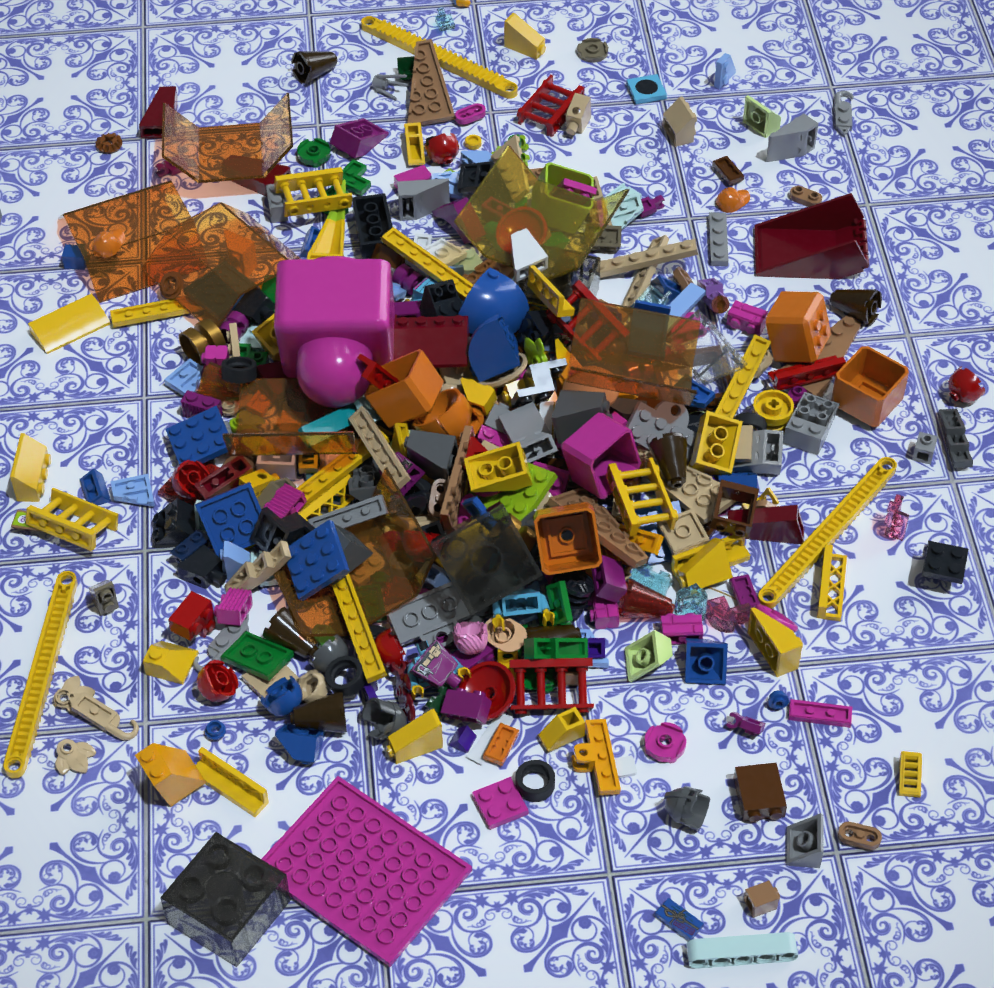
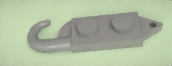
M845 90L837 92L834 97L835 130H838L843 137L849 131H852L853 126L852 104L841 101V96H849L852 100L854 96L851 92Z
M249 614L241 626L226 625L208 645V654L212 660L222 661L221 655L245 631L249 632ZM196 656L193 665L200 672L204 666L198 664L199 656Z

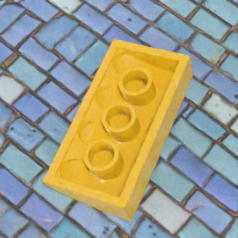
M91 293L29 322L28 326L31 335L45 353L49 354L111 323Z

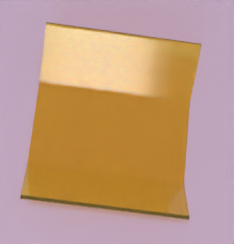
M507 145L456 217L454 223L485 258L512 268L511 234L527 228L548 255V269L541 271V273L550 280L576 271L581 267L630 189L622 190L596 201L539 180L511 146Z

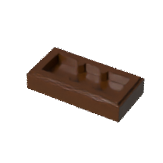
M728 156L712 161V166L729 185L744 180V175Z

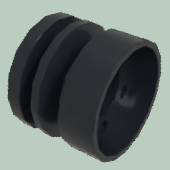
M581 570L555 574L551 584L565 581L573 619L579 618L595 589L592 578ZM546 591L545 597H546L547 602H548V604H549L548 595H547V591Z

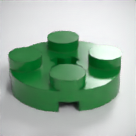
M314 138V141L306 139L298 145L297 156L298 160L302 163L318 168L330 158L331 151L328 142L323 139Z

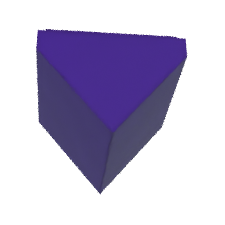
M588 638V658H605V638Z
M468 725L460 727L451 739L449 746L468 753L477 735Z

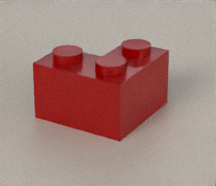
M191 591L168 619L170 631L189 641L195 635L205 638L216 626L212 601Z

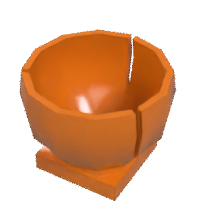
M456 388L440 392L431 413L411 421L414 430L456 436L458 448L460 445V434L464 431L465 426H473L475 435L481 427L478 420L471 422L472 409L467 398Z

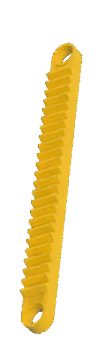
M366 16L361 19L363 31L415 55L416 42L423 41L421 36L417 37L415 33L412 35L410 31L407 33L406 29L402 30L400 26L397 28L395 24L391 25V22L387 23L385 19L382 21L373 16ZM434 43L441 68L504 98L512 99L518 95L517 84L505 79L503 75L499 76L498 72L494 73L493 70L489 71L487 67L484 69L482 65L473 64L472 60L468 61L466 57L463 59L462 55L458 57L457 53L453 54L451 50L447 51L446 48L437 47L436 43Z
M882 457L764 585L758 593L761 605L771 609L774 608L786 597L787 593L791 592L796 583H799L805 573H808L814 563H817L818 559L822 557L825 544H834L840 534L842 535L844 530H847L848 526L852 524L853 520H856L857 515L859 516L861 511H864L870 501H873L878 492H881L886 483L894 476L897 463L893 458ZM890 465L892 468L887 470L884 469L882 466ZM769 595L773 600L765 601L762 597Z
M63 571L56 578L3 763L5 773L10 778L21 777L25 773L29 758L31 757L35 736H37L43 708L45 709V702H47V695L53 680L52 675H54L56 661H58V655H60V648H62L65 629L67 628V622H69V615H71L74 596L78 586L76 575L72 571ZM65 579H72L70 584L62 583ZM14 763L20 764V767L17 770L9 769V767Z

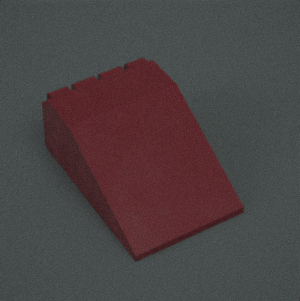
M852 193L754 225L757 277L842 279L864 272V269L869 267L866 220Z

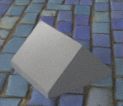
M822 813L787 826L786 864L797 867L820 868L824 853V815Z

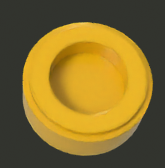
M472 134L465 138V146L470 150H477L482 145L481 137Z

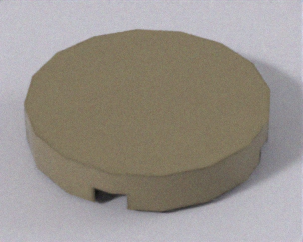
M587 38L577 45V55L583 61L596 63L601 62L608 56L609 47L605 41L604 43L601 42V39Z

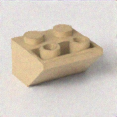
M683 96L679 97L663 113L662 127L675 147L693 143L694 135H696L695 122H697V116L692 112L689 103L685 101Z

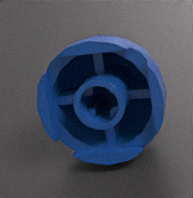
M290 676L289 680L283 677L267 688L268 694L265 698L262 695L260 702L272 715H290V712H294V707L299 706L302 702V689L293 676Z

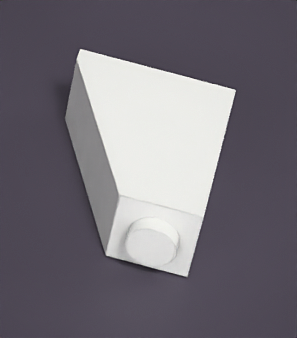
M527 228L511 234V253L516 282L528 277L529 266L535 265L540 272L548 269V255Z

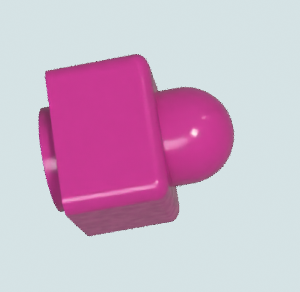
M344 256L280 261L277 264L274 329L283 373L288 378L298 379L305 395L321 406L341 408L356 402L364 395L370 385L367 380L361 377L367 366L357 359L359 354L366 356L380 366L394 360L395 305L390 263L382 259H354Z

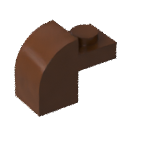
M380 243L376 244L371 259L386 260L390 263L391 268L397 269L402 264H406L405 258L393 249Z

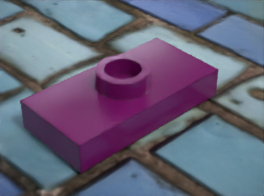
M749 574L729 579V584L741 613L749 612L751 608L760 604Z

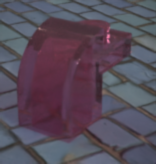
M725 596L706 600L704 613L709 624L714 629L724 633H733L737 624H744L749 621L751 606L749 603L730 608Z

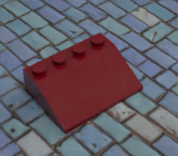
M468 316L395 318L394 360L421 349L434 368L467 367L470 335Z

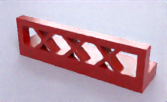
M359 354L357 357L367 366L361 377L380 390L399 382L396 377L373 360L362 354Z
M834 355L818 359L814 363H802L768 372V378L775 390H784L835 377L836 373L846 363L844 357L837 358Z

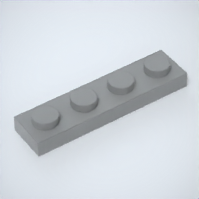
M709 212L711 266H728L726 213Z
M378 495L308 519V521L314 528H317L327 520H331L345 529L389 513L383 495Z

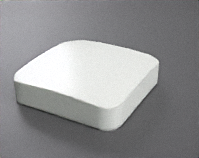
M632 756L615 758L618 778L637 775L636 764Z

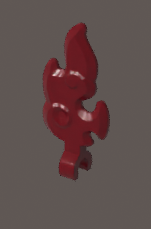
M402 661L400 668H397L395 662H392L389 670L397 679L396 695L399 699V705L409 722H412L416 719L413 698L408 693L411 690V681L408 674H404L406 663Z

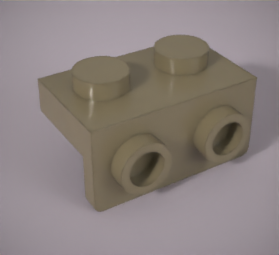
M587 224L586 246H589L591 250H600V247H607V250L617 251V247H621L622 226Z

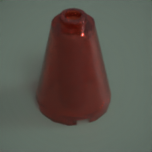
M627 578V592L619 600L622 608L618 607L619 617L661 619V616L669 613L673 614L675 604H672V599L631 578Z

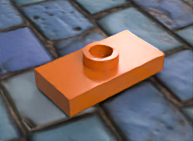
M500 723L483 755V759L503 766L519 736V729Z

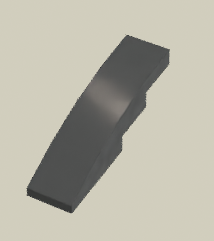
M939 409L941 428L953 468L973 467V459L969 452L970 444L965 435L966 427L958 410Z

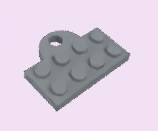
M664 400L653 409L638 401L626 425L627 428L632 430L635 443L649 450V443L653 438L657 437L658 440L663 438L662 434L681 433L687 439L688 466L697 433L687 428L689 414L686 407L676 400ZM673 405L678 408L675 416L671 414V407Z
M460 578L386 608L401 646L420 639L421 642L427 640L428 645L436 640L438 635L445 634L448 639L441 644L446 649L454 643L453 627L461 621L476 616Z

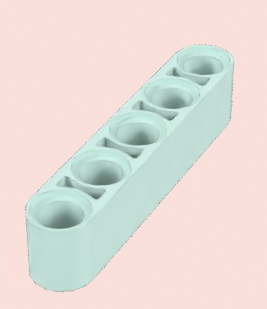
M791 932L692 939L686 943L689 966L698 969L790 962L799 957L795 934Z

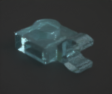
M443 7L437 8L438 14L435 16V21L439 31L455 29L451 13L446 14Z

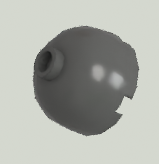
M338 634L334 636L336 640L332 642L329 639L313 654L315 657L313 661L311 659L308 661L319 673L325 674L328 665L336 658L348 656V647Z

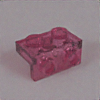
M896 494L894 502L890 501L887 508L889 513H887L884 524H886L885 536L903 541L909 514L901 512L904 496Z

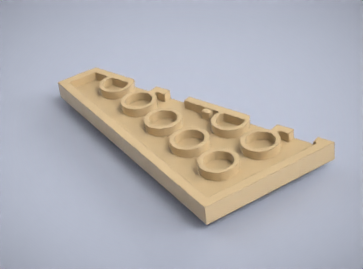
M637 446L640 461H644L645 468H647L648 460L653 456L650 450ZM687 466L686 482L680 488H672L667 485L660 471V477L668 496L674 501H679L680 506L686 511L693 509L703 525L709 522L712 518L716 493L720 482L713 480L712 476ZM721 498L718 515L737 501Z

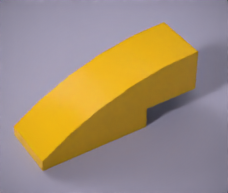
M421 122L405 123L404 132L408 165H425Z

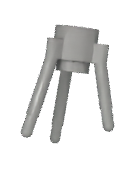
M377 74L372 80V86L376 88V92H380L394 100H397V97L383 89H386L388 84L410 87V84L386 79L406 78L407 75Z

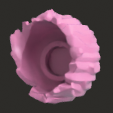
M465 621L457 623L453 627V640L461 653L473 655L483 652L488 642L487 624L480 623L479 621Z

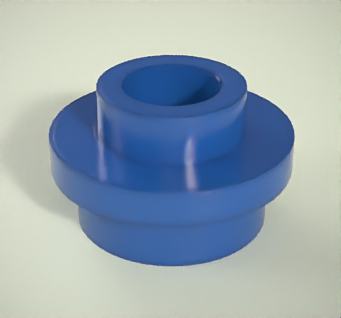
M776 690L769 695L768 704L772 709H783L789 703V698L783 691Z
M218 720L210 721L205 728L206 737L210 740L222 739L226 734L225 725Z

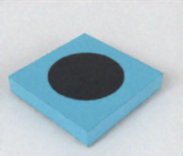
M658 74L626 79L627 87L635 104L667 99V93Z

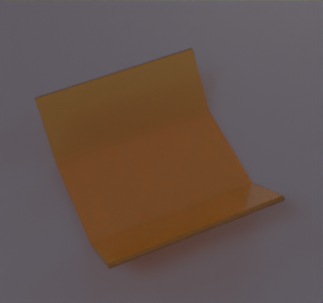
M286 93L260 123L198 127L172 107L163 103L162 158L197 183L265 178L293 148L289 93Z
M171 180L76 209L58 217V220L65 219L84 258L99 303L158 285L163 276L170 271H176L185 276L209 268L195 223ZM114 229H121L124 232L125 241L114 256L104 258L93 253V241L100 232H110Z
M220 202L168 229L145 262L142 271L159 286L166 273L178 272L183 279V288L174 300L199 322L208 318L219 328L241 295L276 277L277 264L280 261L299 260L301 258L248 213ZM167 279L169 286L166 291L170 290V288L175 289L174 283L176 279L172 282Z
M581 298L566 382L690 406L697 394V390H692L691 386L693 362L701 321Z
M256 378L252 382L240 384L236 433L222 434L230 456L358 454L360 436L353 425L339 432H298V429L341 408H328L313 402L302 391L297 378Z
M387 467L384 469L372 497L383 495L389 514L345 528L352 532L373 552L368 559L349 573L368 625L417 597L437 556ZM287 562L273 574L304 637L335 636L337 634L339 636H350L332 584L324 587L306 600L301 601L298 599Z

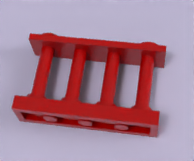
M550 74L522 108L518 109V124L521 125L526 119L545 125L547 128L546 135L553 137L566 122V113L574 94L585 95V87L579 85L573 91L554 85L553 75ZM554 91L568 98L567 100H561L548 95V93ZM542 100L561 107L555 110L540 103ZM536 109L552 115V117L545 119L532 114V112Z
M578 280L571 286L573 289L572 294L566 300L572 305L577 299L581 298L586 303L585 307L568 324L560 317H556L550 309L545 313L547 314V319L552 324L556 323L586 354L585 358L587 361L597 365L602 361L598 355L616 338L622 340L630 332ZM594 311L599 316L598 320L579 337L573 329L590 312ZM603 325H607L611 329V333L592 351L585 343Z
M593 659L509 660V669H514V673H516L517 705H511L510 711H515V714H527V710H561L576 707L579 713H589V709L594 708V703L587 704L586 671H588V668H592ZM549 668H555L558 682V704L546 705L545 672ZM567 668H576V672H578L579 704H566L565 672H568ZM526 669H534V672H537V705H525L524 673H526Z

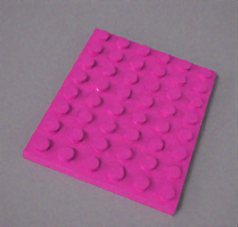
M339 776L330 783L259 861L269 867L275 874L273 875L268 868L264 867L269 871L271 879L269 882L277 884L276 876H278L280 886L275 885L389 967L392 966L472 872L470 864ZM255 867V868L258 870V872H259V869H261V870L264 871L263 868H259V867L257 868V867Z

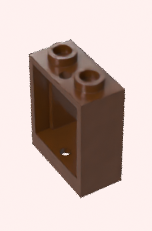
M721 479L716 493L709 528L748 538L752 528L759 489ZM721 498L749 504L746 523L719 517Z

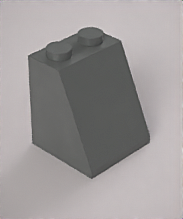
M560 391L551 417L558 444L564 442L596 413H604L613 419L612 414L609 412L610 403L606 399L605 392Z
M411 429L409 437L406 436L404 447L407 448V458L433 480H448V476H451L458 450L456 436Z
M334 523L350 570L348 573H350L368 559L373 552L352 532ZM346 573V574L343 575L342 577L338 578L337 580H335V581L332 582L331 584H332V585L336 584V583H337L338 581H340L343 577H345L348 573Z

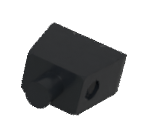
M253 283L233 311H238L245 315L249 322L260 325L275 313V303Z
M202 545L176 566L179 579L204 589L208 588L213 582L222 585L227 579V575L222 570L220 557L206 545Z

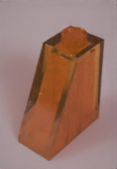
M210 362L204 368L197 393L221 401H241L245 395H249L252 386L249 385L250 382L244 384L226 382L222 379L221 365Z

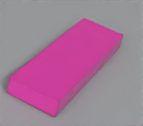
M790 699L788 720L851 728L853 707Z

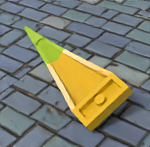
M345 179L342 181L341 188L344 194L346 193ZM345 209L331 210L322 229L308 252L307 259L326 257L327 255L344 256Z

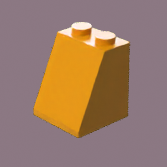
M152 743L135 754L153 786L170 807L206 783L186 750Z

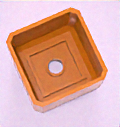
M781 291L766 316V328L769 341H771L770 345L775 362L814 363L818 359L831 335L824 296L821 293Z
M862 346L836 373L831 401L840 403V410L867 425L878 427L903 400L909 375L908 367L869 346Z
M418 349L382 365L399 382L380 390L370 383L364 394V397L385 426L393 429L395 423H407L430 414L443 387L444 380L425 353Z
M582 502L539 509L535 512L533 517L542 572L547 575L600 566L602 563L595 511L590 503ZM564 530L572 531L573 536L570 540H564L561 537V533Z

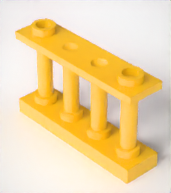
M342 167L275 176L274 190L276 193H284L287 201L284 202V217L351 208L352 193L344 194L340 185L343 180ZM334 186L337 195L327 196L324 187ZM317 188L320 197L310 198L307 189ZM300 190L303 200L294 201L290 191Z
M653 457L649 458L647 468L622 472L618 470L616 463L608 464L606 478L629 537L637 536L638 528L641 525L667 521L669 529L674 530L675 523L678 521V513L676 509H673L660 477L659 466L655 464ZM648 476L651 482L649 484L627 487V485H624L623 479ZM655 491L657 496L655 499L636 502L629 498V494ZM661 506L663 511L662 514L639 517L635 513V509Z
M52 488L51 502L44 508L40 509L33 505L26 508V525L92 551L96 548V534L105 527L113 531L118 530V513ZM56 507L64 510L58 516L50 513ZM72 514L80 517L75 522L67 520ZM88 521L96 523L91 529L83 526Z

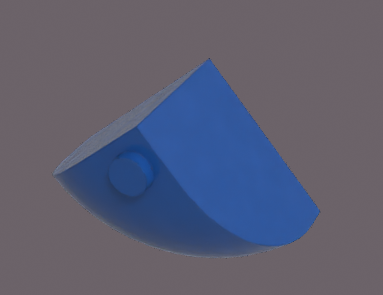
M489 267L469 291L458 315L468 316L469 333L471 334L474 333L483 321L496 314H501L505 319V326L509 325L512 332L515 333L519 331L527 311H529V304L522 289L512 279Z
M496 314L483 321L476 328L470 339L468 350L471 364L470 371L473 377H477L479 382L520 366L518 341L510 326H505V319L501 314Z

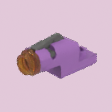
M715 278L697 280V286L706 290L703 301L715 314L726 312L729 308V300L724 295L723 284Z

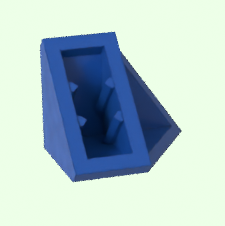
M658 275L650 283L658 300L664 305H669L682 292L680 285L661 275Z

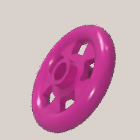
M761 604L755 606L756 609L785 625L793 632L798 631V626L782 613Z

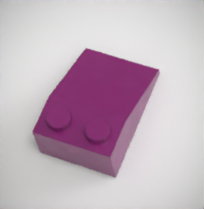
M362 118L335 125L330 144L335 146L337 150L346 152L349 157L358 158L365 156L389 135V132Z

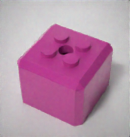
M596 413L561 443V449L572 481L600 499H605L612 493L606 478L608 464L616 463L618 470L622 472L637 470L641 465L632 430L604 413Z

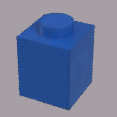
M65 244L62 253L64 269L85 270L87 263L90 262V253L87 252L86 245Z

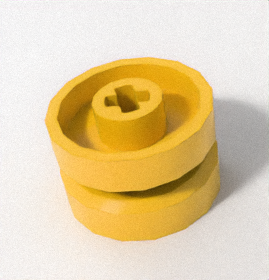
M764 390L754 398L752 413L758 414L765 419L767 423L766 430L784 431L785 433V427L793 414L794 403L788 394L780 390Z

